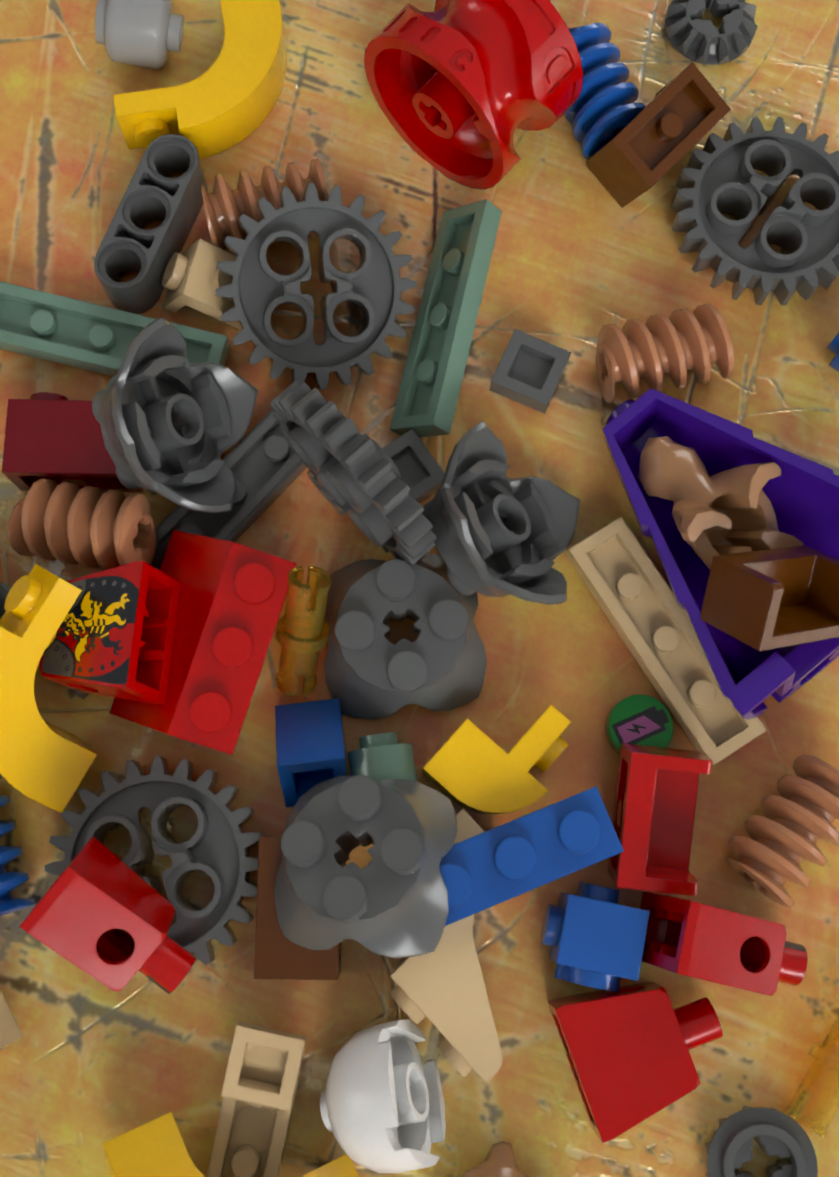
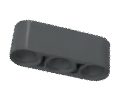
M168 134L160 136L147 147L96 253L94 260L96 275L109 300L118 310L141 314L154 307L164 290L162 277L165 268L175 252L181 253L204 203L201 184L206 192L208 189L199 155L194 144L182 135ZM174 172H185L179 177L168 178ZM163 221L155 229H143L150 222ZM127 272H140L136 278L129 282H117Z

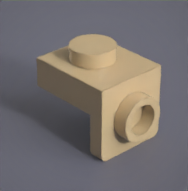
M200 238L183 253L175 252L171 256L162 277V286L168 289L163 308L175 313L186 305L221 321L220 316L233 308L234 304L232 299L215 296V289L232 284V277L216 269L217 262L236 261L237 256ZM239 321L224 322L235 328L242 329Z

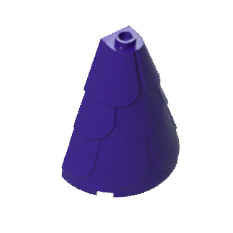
M652 388L636 401L629 399L621 403L607 419L606 426L603 428V434L644 536L651 537L677 602L681 609L687 612L723 697L731 701L734 709L744 719L755 718L768 708L763 701L770 695L779 703L839 657V637L758 651L702 621L700 615L710 569L693 551V548L684 541L680 531L677 529L672 516L674 502L646 494L637 478L641 452L648 438L668 436L671 440L683 446L693 447L705 465L709 476L743 465L775 462L781 469V476L770 479L762 490L771 501L776 515L778 530L794 536L803 542V545L838 560L839 476L834 474L833 469L754 438L753 431L749 428Z

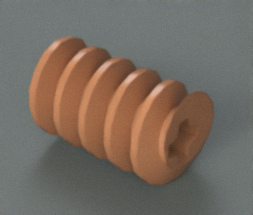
M319 159L311 160L308 178L303 179L295 163L291 162L287 164L284 182H279L271 167L265 166L260 186H255L246 169L240 170L237 189L231 190L222 173L215 176L213 193L207 194L201 184L212 244L226 251L227 246L224 244V241L228 235L245 241L247 235L238 222L239 217L243 214L259 223L262 217L258 209V200L264 197L276 210L281 208L280 194L283 187H288L296 201L300 202L303 201L308 183H314L319 201H326L328 193L323 166ZM309 233L313 240L319 239L317 233Z
M710 303L698 305L693 313L686 308L674 310L669 318L662 313L650 315L646 324L638 318L627 320L622 330L615 323L603 325L599 331L596 347L597 377L602 396L607 403H614L616 384L622 383L628 397L633 399L638 397L640 379L645 378L649 388L661 392L663 388V374L669 373L675 388L680 389L685 388L687 383V369L692 368L697 381L700 384H704L710 380L711 364L716 365L722 379H728L733 373L735 363L733 345L724 318L718 309Z
M44 478L33 483L26 497L19 500L13 508L8 523V540L12 549L19 555L36 556L44 560H59L65 564L77 565L80 563L83 567L104 568L107 570L136 561H144L151 565L157 547V532L151 518L150 503L145 495L132 493L126 498L122 491L109 489L103 494L98 487L85 486L80 489L74 483L63 482L58 485L55 480Z
M804 754L797 757L793 762V770L796 776L787 774L778 780L777 789L781 797L769 795L762 800L761 808L766 818L753 815L745 821V828L751 839L738 835L732 837L729 841V848L736 860L726 858L728 864L752 887L772 901L790 909L795 903L783 886L788 880L808 888L811 880L801 868L800 863L806 860L822 867L826 865L828 861L816 845L819 839L839 846V832L832 824L835 819L839 820V771L815 756Z

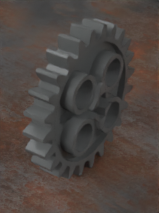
M758 117L752 118L745 134L734 122L730 123L723 139L711 133L703 150L694 149L686 166L687 168H683L676 184L678 189L671 204V208L678 211L672 225V230L687 233L679 250L681 253L698 251L699 255L692 270L699 272L711 267L715 271L710 283V287L713 289L721 285L726 279L733 282L732 299L737 300L745 288L753 289L756 305H762L769 292L774 291L777 300L782 306L788 303L795 293V289L803 299L807 300L810 299L819 285L827 289L839 275V151L830 155L824 151L829 137L827 134L819 136L813 142L806 140L807 124L801 123L794 134L785 132V124L781 117H777L771 131L764 130ZM755 170H760L766 173L769 177L762 176L758 174ZM792 174L799 176L800 179L791 188L782 205L777 207L770 215L748 248L740 247L738 243L750 231L758 215L763 214L788 177ZM803 202L812 204L817 210L807 207ZM719 211L733 214L737 220L725 218ZM768 244H775L781 247L786 254L775 252Z
M308 183L303 201L300 202L296 201L288 187H283L280 194L281 208L276 210L269 201L262 197L257 203L262 217L259 223L243 214L239 217L238 222L247 235L245 241L229 236L224 241V244L237 255L236 261L217 262L216 269L232 277V284L215 289V296L232 299L234 304L233 308L220 316L221 322H240L242 329L234 336L231 341L232 344L239 345L251 340L255 348L250 354L248 362L254 365L266 356L270 358L272 363L269 377L274 380L287 367L292 369V383L296 380L301 383L305 381L307 373H313L318 389L326 390L329 372H335L343 385H351V366L356 365L366 375L373 374V365L369 355L374 352L380 357L390 359L393 354L384 341L386 336L405 338L407 334L395 322L396 315L414 313L415 308L400 300V292L417 287V281L400 278L398 269L409 264L413 258L412 255L394 256L391 248L402 237V233L396 231L383 236L378 229L383 223L386 213L381 210L369 219L362 216L365 197L361 194L349 207L341 205V188L337 185L333 187L326 201H319L315 184ZM310 232L317 233L319 237L318 272L320 282L330 283L332 289L331 294L321 297L320 301L325 340L321 345L316 344L313 339L314 303L312 295L301 294L300 284L309 281L312 275L307 240L308 233ZM346 239L356 245L360 253V263L356 271L344 273L333 266L330 261L329 251L334 240ZM285 241L296 248L299 253L300 263L294 274L285 276L272 271L266 259V251L269 245L273 242ZM342 301L356 304L363 314L362 328L351 337L344 336L334 326L333 313L337 305ZM284 303L292 304L298 308L304 320L303 329L300 334L290 340L276 335L270 323L271 313L274 308Z
M297 380L272 400L270 407L274 411L272 413L273 417L281 425L279 429L286 435L290 446L309 469L307 474L313 484L340 515L347 513L372 543L382 547L386 553L390 552L395 559L406 561L412 566L436 545L434 541L437 537L430 530L433 528V525L421 514L424 511L423 507L408 494L411 489L400 480L402 475L396 464L384 449L366 433L361 435L354 421L351 418L346 419L333 401L327 402L318 389L314 388L311 390L304 381L299 383Z
M161 756L154 757L149 775L145 774L140 763L135 760H129L126 763L125 781H121L113 772L106 770L101 772V780L105 792L100 795L91 789L81 788L78 793L87 807L84 812L64 810L60 814L65 822L73 827L70 836L50 837L49 842L65 851L64 860L45 865V871L61 875L92 836L104 845L106 833L112 827L123 824L130 832L132 846L129 853L121 861L163 896L159 877L147 876L144 868L145 864L154 860L153 847L150 844L148 833L142 825L140 818L141 810L148 808L152 816L151 832L155 852L159 856H170L172 861V868L164 870L161 876L167 898L176 909V922L170 926L167 936L188 952H193L205 965L214 961L215 955L211 940L215 938L228 947L234 945L237 939L228 923L231 920L249 923L254 918L252 913L241 902L244 897L257 896V884L248 881L249 872L258 870V858L250 857L249 848L258 844L259 837H264V833H244L242 827L253 816L255 811L252 807L239 808L234 811L230 808L239 791L233 785L223 788L218 793L213 792L218 773L211 769H207L201 774L196 782L193 781V762L186 759L181 760L173 775H170L166 758ZM188 805L195 811L198 827L190 840L178 843L171 838L167 822L170 814L176 808ZM196 870L207 873L214 883L212 901L203 909L192 907L186 902L183 895L185 879Z

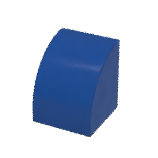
M340 698L275 706L277 769L286 808L294 807L299 798L316 784L338 776H349Z

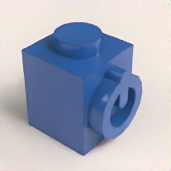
M580 882L578 895L560 892L558 905H547L541 933V944L551 946L549 959L556 963L554 977L579 985L619 992L621 978L638 981L650 911L617 904L619 890Z

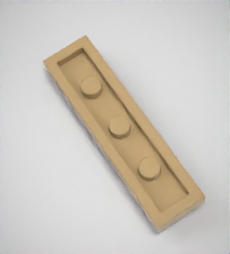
M622 517L567 551V558L696 751L701 752L712 760V766L767 731L758 717L748 720L744 719L734 709L731 701L723 697L687 612L681 609L674 593Z

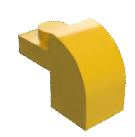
M550 705L513 748L506 753L467 718L425 765L422 773L450 799L467 810L485 815H503L515 812L536 802L548 791L528 771L535 766L544 773L569 745L560 735L571 721L553 705Z

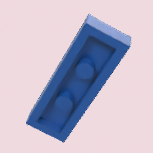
M597 786L454 844L453 848L440 862V872L448 890L449 914L445 926L624 852Z

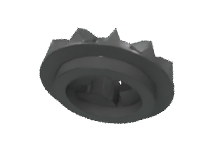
M673 0L668 6L665 17L666 33L671 44L684 57L700 64H724L741 56L750 46L758 27L754 21L756 5L746 3L745 0ZM705 8L710 10L714 17H723L719 31L717 27H714L711 20H701Z
M743 1106L741 1111L732 1116L719 1119V1128L712 1140L705 1144L707 1150L706 1177H755L750 1171L741 1172L737 1169L742 1167V1163L752 1160L751 1147L754 1146L753 1137L767 1155L782 1158L776 1160V1164L766 1168L767 1177H817L818 1175L816 1153L808 1135L796 1121L773 1107Z

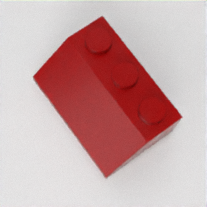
M173 530L160 567V571L181 582L166 704H152L114 698L110 714L159 732L233 755L297 563L235 542Z

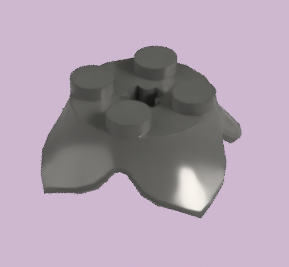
M156 319L147 325L130 344L118 374L111 378L107 388L98 391L93 397L92 411L95 419L100 424L105 448L116 466L119 481L128 489L145 488L194 511L209 513L232 511L235 480L233 472L224 464L225 461L221 460V455L242 439L250 425L259 390L228 367L214 362H187L188 357H185L187 344L182 334L165 319Z
M481 421L468 430L455 445L449 458L442 484L434 498L423 505L424 511L421 513L433 525V528L430 530L437 537L434 541L436 548L448 566L447 576L449 582L458 593L465 596L478 592L487 597L513 595L536 603L547 605L562 604L567 601V582L562 573L552 568L555 563L553 560L567 550L574 537L580 499L567 493L549 480L534 476L514 479L507 477L506 470L510 465H507V453L503 444L485 422Z
M426 553L413 566L400 559L389 561L376 559L355 561L335 571L325 580L321 588L317 608L320 625L329 638V648L324 663L325 682L332 699L340 698L342 715L357 719L377 720L392 716L409 704H417L431 711H450L467 705L479 697L484 683L487 660L484 644L474 624V616L478 606V595L475 592L470 596H465L458 593L452 587L447 576L448 566L441 555ZM405 618H409L415 622L413 632L419 636L413 643L405 638L399 640L396 645L387 640V637L390 635V628L386 624L392 619L401 622Z
M364 775L338 776L320 782L310 788L299 798L289 814L281 838L283 857L276 876L274 900L278 923L284 937L296 945L313 951L329 950L343 940L351 939L359 942L375 954L391 958L414 957L434 952L442 937L449 914L448 890L440 872V862L453 848L458 832L456 813L451 800L441 792L417 781L405 779L373 780ZM370 844L374 845L367 850L373 859L366 867L360 869L353 862L346 865V861L350 859L349 854L354 848L360 845L363 847Z

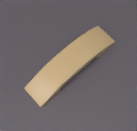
M238 1021L221 1096H223L206 1177H279L307 1036Z

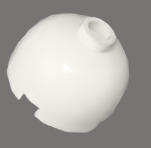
M410 1019L375 1025L356 1033L335 1055L329 1069L326 1088L322 1091L320 1097L321 1117L327 1130L333 1132L341 1148L353 1161L377 1173H402L436 1165L440 1156L430 1154L431 1144L444 1141L445 1101L440 1074L435 1059L427 1061L424 1066L422 1065L420 1053L415 1043L427 1040L421 1029Z

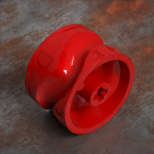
M436 0L434 12L420 11L408 3L369 42L364 55L365 72L371 91L381 110L402 139L420 157L444 176L473 189L485 190L494 187L521 160L514 149L513 133L516 128L526 131H540L551 127L578 99L583 84L582 63L576 43L565 21L550 0Z

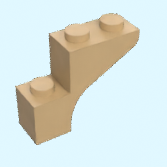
M464 809L456 815L458 832L454 844L484 832ZM475 914L445 926L442 937L434 952L420 956L404 957L390 972V977L398 984L390 992V995L416 1024H419L427 1017L442 1033L444 1038L436 1046L463 1077L474 1069L487 1084L500 1070L503 1055L474 943L473 921Z

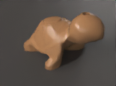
M668 436L648 438L641 452L637 478L648 496L660 497L674 502L672 516L677 529L680 531L684 541L693 548V551L709 569H711L713 556L803 546V542L794 536L778 530L776 515L771 501L762 490L770 479L781 476V469L775 462L743 465L709 476L705 465L693 447L683 446L671 440Z

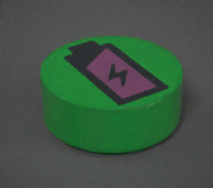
M638 694L624 698L611 709L606 719L605 731L610 746L620 755L621 743L667 748L673 735V721L663 703L654 697Z

